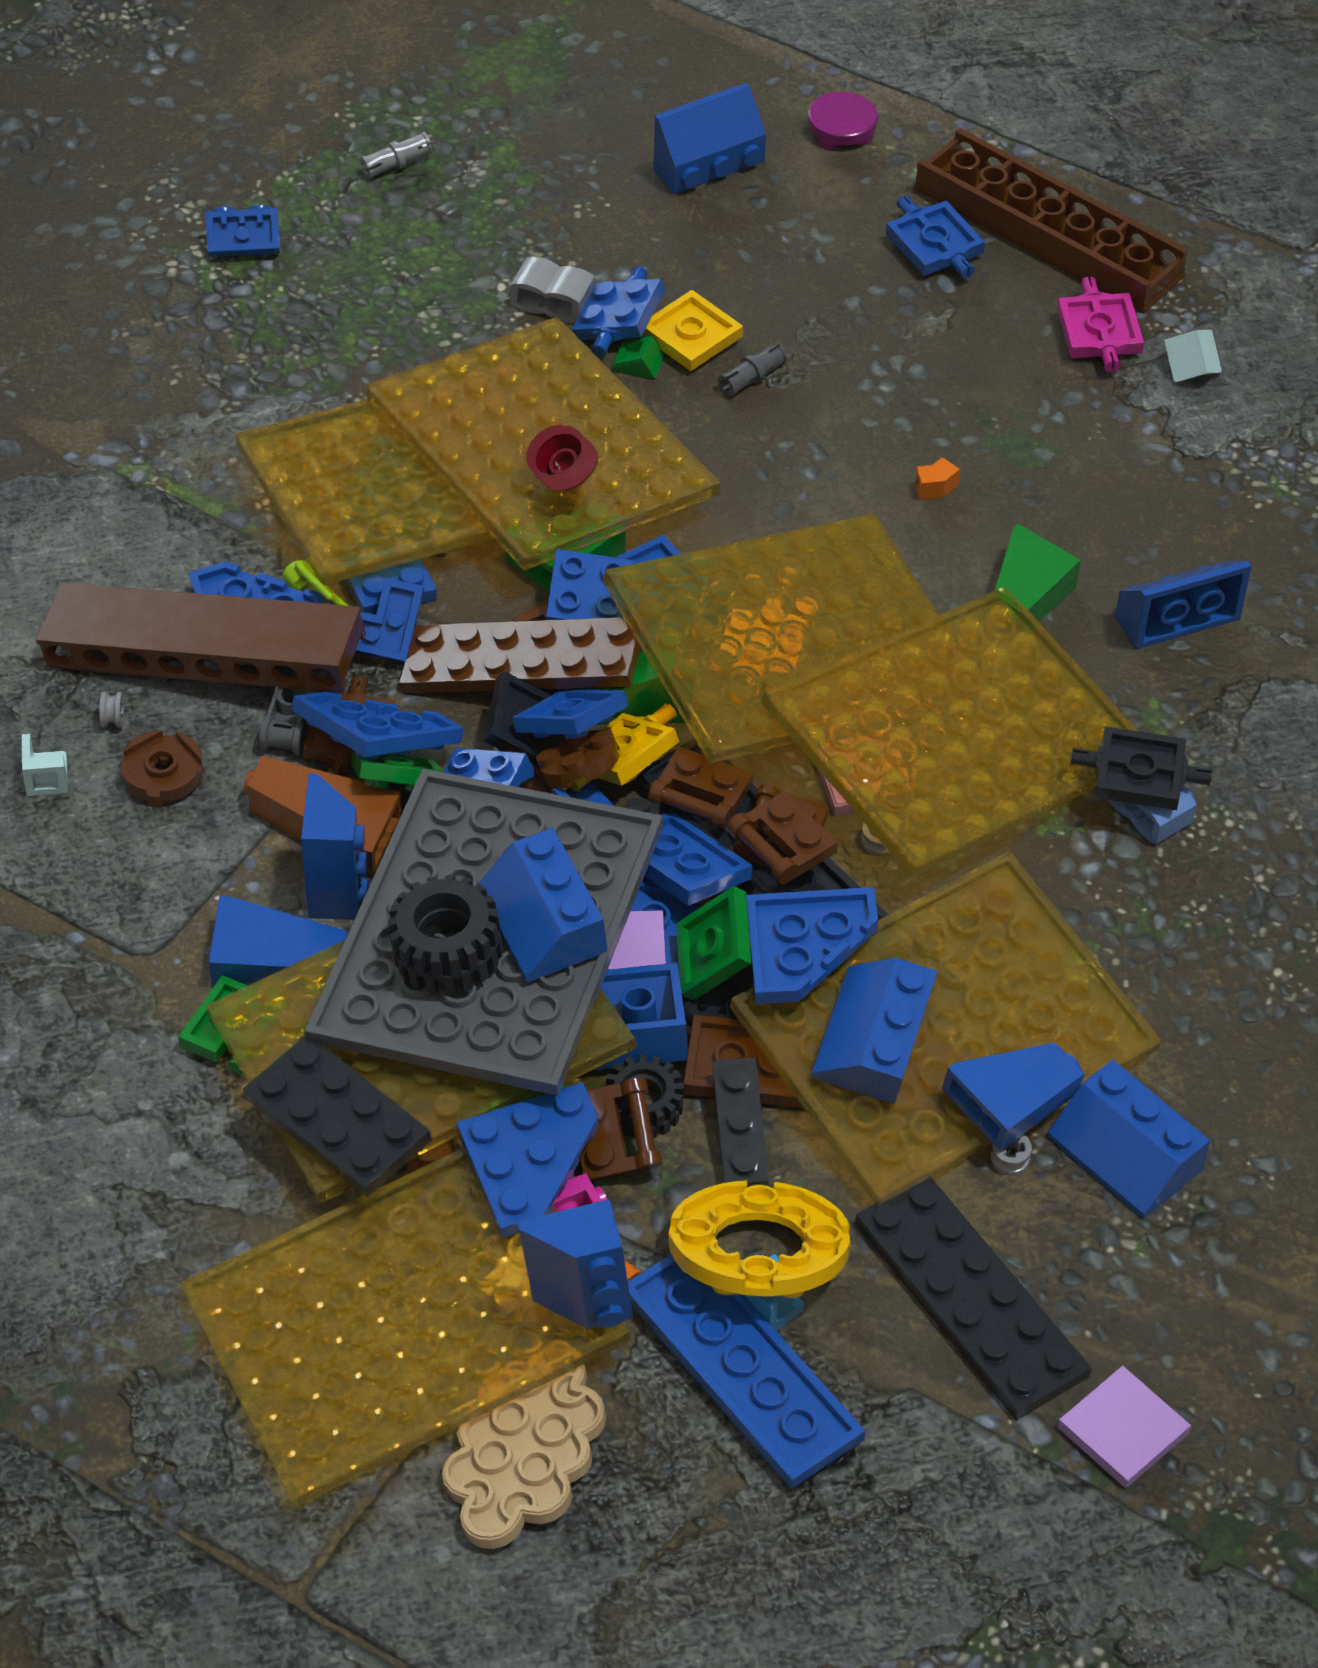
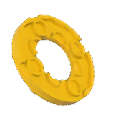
M747 1180L734 1181L702 1189L687 1197L676 1207L671 1216L669 1249L673 1259L684 1273L711 1286L718 1294L797 1298L802 1296L805 1291L834 1279L844 1268L850 1253V1226L844 1214L833 1203L807 1189L780 1182H774V1189L765 1185L747 1187ZM764 1220L777 1222L791 1228L802 1238L803 1244L802 1249L793 1256L779 1255V1261L763 1255H754L741 1260L740 1253L727 1254L718 1246L716 1236L728 1225L741 1221Z

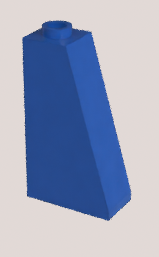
M220 895L209 957L211 986L213 988L220 977L224 975L259 991L321 994L349 931L234 897Z

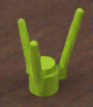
M294 561L285 568L282 579L287 582L288 587L303 592L308 588L319 592L326 600L333 602L335 605L348 606L325 584L307 561Z

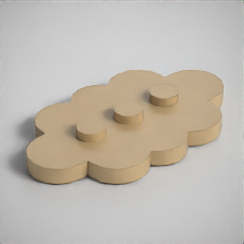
M559 1345L546 1347L533 1355L524 1371L505 1369L490 1375L479 1389L478 1400L480 1408L466 1415L460 1422L457 1435L461 1448L452 1453L444 1463L442 1477L448 1495L453 1501L462 1504L460 1519L464 1534L472 1544L486 1549L506 1546L518 1536L525 1522L545 1524L555 1521L564 1515L571 1505L573 1494L570 1483L584 1476L591 1467L593 1457L589 1442L599 1436L606 1422L602 1398L596 1391L586 1387L587 1373L584 1361L576 1350Z

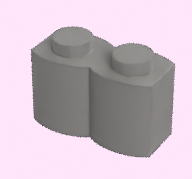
M527 257L511 284L510 304L528 313H545L560 322L576 323L594 289V276L581 268L572 266L560 267L556 263L544 258Z

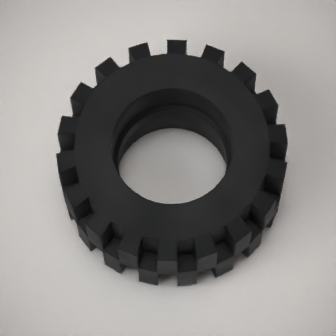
M445 875V879L437 880L436 876L427 878V883L420 884L416 882L410 886L411 891L409 893L402 892L397 897L398 904L392 905L390 908L388 931L395 965L399 968V974L404 980L410 978L411 985L417 989L426 986L428 993L436 994L438 990H445V994H455L454 989L463 988L464 991L472 989L473 982L478 981L482 983L488 978L487 971H495L499 965L498 957H502V936L498 910L492 895L487 896L486 888L481 884L473 886V880L465 877L458 881L455 875ZM444 931L459 932L447 938H432L433 935Z

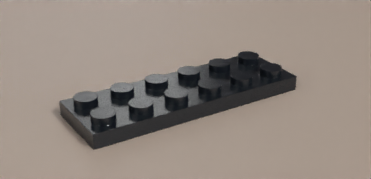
M929 1174L856 1214L855 1225L1016 1421L1090 1377L1091 1366Z

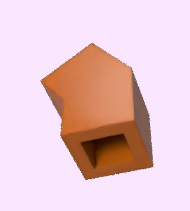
M943 457L933 465L917 466L915 486L919 500L943 498L958 486L960 469Z

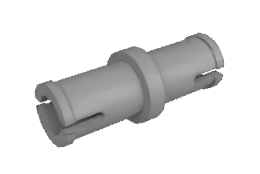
M421 132L399 143L392 141L387 143V148L361 157V165L366 164L367 166L362 168L363 172L370 179L394 167L396 169L406 167V162L432 153V145H426L431 142L425 132Z

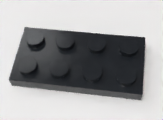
M306 1035L243 1088L246 1100L367 1198L432 1141L431 1132L427 1127L321 1043L306 1039Z

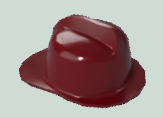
M558 424L547 427L535 436L526 452V461L531 472L547 488L553 491H567L579 485L582 486L594 472L598 463V452L594 445L577 429L570 425Z

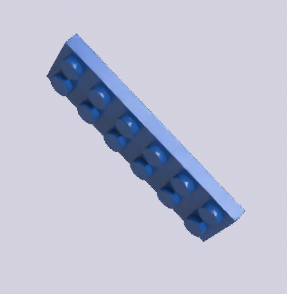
M669 1255L628 1281L631 1307L790 1489H793L864 1441L865 1429L744 1295H722L716 1293L711 1286L684 1273L672 1255Z

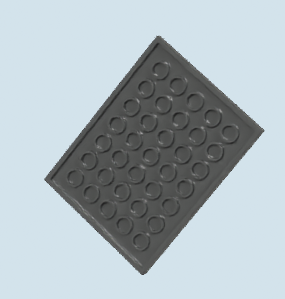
M422 768L306 1026V1039L318 1041L325 1046L559 1096L663 830V815ZM554 828L604 919L608 952L526 983L502 937L503 951L502 957H498L499 965L495 971H487L488 978L484 982H473L472 989L466 991L463 988L454 989L455 994H445V990H438L436 994L426 991V986H422L419 989L413 987L410 983V978L404 980L399 974V968L395 965L388 931L389 911L392 905L398 904L397 897L402 892L409 893L412 884L416 882L420 884L427 883V878L433 876L440 880L445 879V875H455L458 881L465 877L473 880V886H477L513 842ZM444 931L433 935L432 938H447L459 932Z

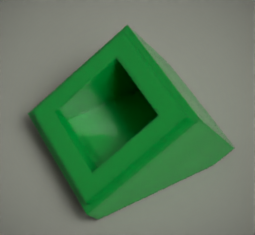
M653 336L623 342L612 369L618 373L655 379L663 362L664 354Z

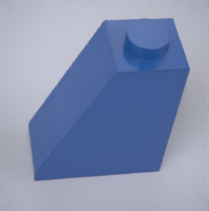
M1050 1043L954 1063L948 1067L941 1089L1001 1151L1069 1101L1079 1089L1085 1073L1081 1070L1079 1062L1073 1055L1065 1053L1056 1043Z

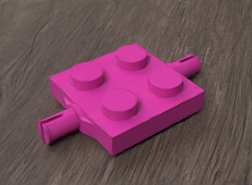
M1086 277L1081 281L1084 294L1076 297L1058 298L1057 311L1070 358L1101 356L1105 370L1111 373L1112 367L1113 372H1116L1120 369L1117 355L1143 353L1144 340L1130 293L1108 294L1099 292L1096 279L1090 277L1089 283V279Z

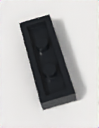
M756 1058L712 1061L723 1181L727 1183L747 1180V1187L753 1185L769 1186Z

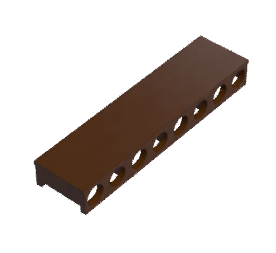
M961 128L955 131V138L929 160L921 159L917 163L915 190L939 203L947 201L959 214L1081 280L1088 277L1090 283V277H1094L1097 288L1105 293H1130L1134 309L1142 313L1147 312L1185 277L1184 270L1188 252L1186 247ZM961 142L971 145L974 152L962 150ZM989 157L998 159L1002 165L1000 167L991 166ZM1022 172L1030 178L1031 183L1019 181L1017 173ZM1046 188L1054 189L1059 196H1048ZM1075 203L1083 204L1087 208L1089 214L1086 212H1077L1075 209ZM1103 219H1111L1115 222L1117 228L1105 227ZM1133 234L1141 235L1148 245L1135 243ZM1162 250L1171 251L1177 259L1169 264L1164 259Z
M62 582L36 642L41 647L47 666L51 668L344 693L346 690L345 677L359 640L365 639L366 631L361 617L362 610L358 606ZM57 646L65 648L72 656L67 658L55 654ZM102 651L109 659L106 661L97 660L88 652ZM138 654L146 660V663H134L129 660L130 655ZM175 657L184 665L182 667H173L168 665L163 659ZM213 660L221 666V669L210 670L203 665L204 662ZM250 663L259 672L250 674L241 670L238 665ZM290 667L297 675L287 677L278 671L280 668ZM327 670L336 678L324 680L319 678L314 672Z

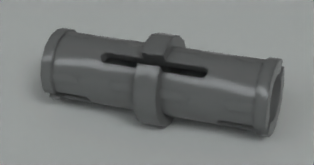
M773 342L761 352L755 355H747L741 359V364L718 377L719 388L723 393L726 392V396L732 397L753 382L758 384L765 379L764 375L787 362L788 357L784 347H779L778 342Z

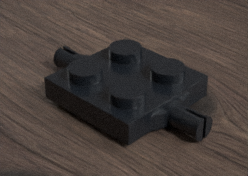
M1105 726L1103 740L1097 751L1073 747L1070 765L1094 768L1097 777L1095 798L1177 810L1180 791L1184 787L1185 782L1210 786L1212 769L1188 766L1185 756L1186 739Z

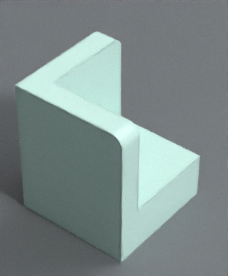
M1195 330L1164 340L1175 382L1185 381L1201 375L1221 373L1222 370L1212 330Z
M22 734V772L27 796L68 793L66 752L33 753L30 734Z

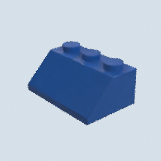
M747 83L655 115L653 170L674 194L765 161L766 132L750 86Z
M1222 561L1177 575H1169L1145 584L1130 586L1119 591L1115 618L1135 650L1240 620L1251 564L1249 561Z
M309 773L301 836L308 918L355 920L360 903L363 902L369 888L368 878H361L366 877L367 852H359L364 851L365 825H357L356 807L318 774Z
M554 828L513 842L477 884H481L486 888L487 896L492 895L495 901L501 935L526 983L608 952L604 919Z
M899 958L848 966L811 1077L895 1104L931 995L937 971Z
M677 963L608 969L568 1072L613 1068L617 1063L624 1067L625 1058L632 1057L633 1062L637 1063L639 1055H646V1062L651 1063L654 1056L660 1057L661 1063L686 1061L688 1057L686 1020Z
M1113 1059L1082 1083L1047 1134L1048 1139L1142 1219H1145L1203 1171L1210 1140Z
M610 1199L517 1221L533 1302L586 1329L596 1327L610 1328L619 1325L624 1320L633 1318L623 1247Z

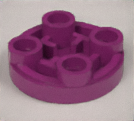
M831 92L818 97L812 102L808 111V126L810 131L819 138V145L825 149H835L839 145H867L873 140L878 115L871 101L861 95L851 92Z

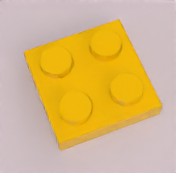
M690 290L652 315L642 337L653 336L663 352L692 371L742 338L743 325L695 291Z

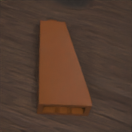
M262 755L255 770H249L244 782V793L248 794L250 812L301 840L308 774H318L356 807L357 825H365L364 851L359 852H367L366 877L373 878L402 815L401 792L389 788L368 786L362 781Z

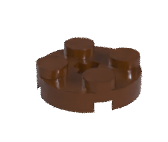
M593 730L580 738H565L564 741L553 748L540 752L536 760L547 785L552 788L562 789L573 787L572 779L584 775L588 782L607 772L618 761L620 756L617 750H620L611 730Z
M162 730L144 733L133 739L124 750V758L121 763L123 783L128 791L134 796L144 799L149 806H165L169 801L186 796L202 784L203 763L200 748L192 738L176 732V737L171 735L163 736ZM159 762L163 766L171 764L169 768L164 770L155 769V764Z

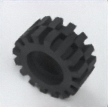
M639 1055L637 1063L633 1062L632 1057L625 1058L624 1068L617 1063L613 1067V1074L608 1073L605 1086L618 1084L631 1078L645 1077L648 1090H652L661 1096L659 1101L647 1105L653 1138H657V1129H660L665 1135L670 1132V1124L677 1125L679 1115H682L684 1086L681 1083L679 1071L673 1073V1065L669 1062L662 1067L661 1058L657 1056L653 1057L652 1063L646 1062V1055ZM628 1098L617 1101L622 1131L626 1136L630 1130H634Z

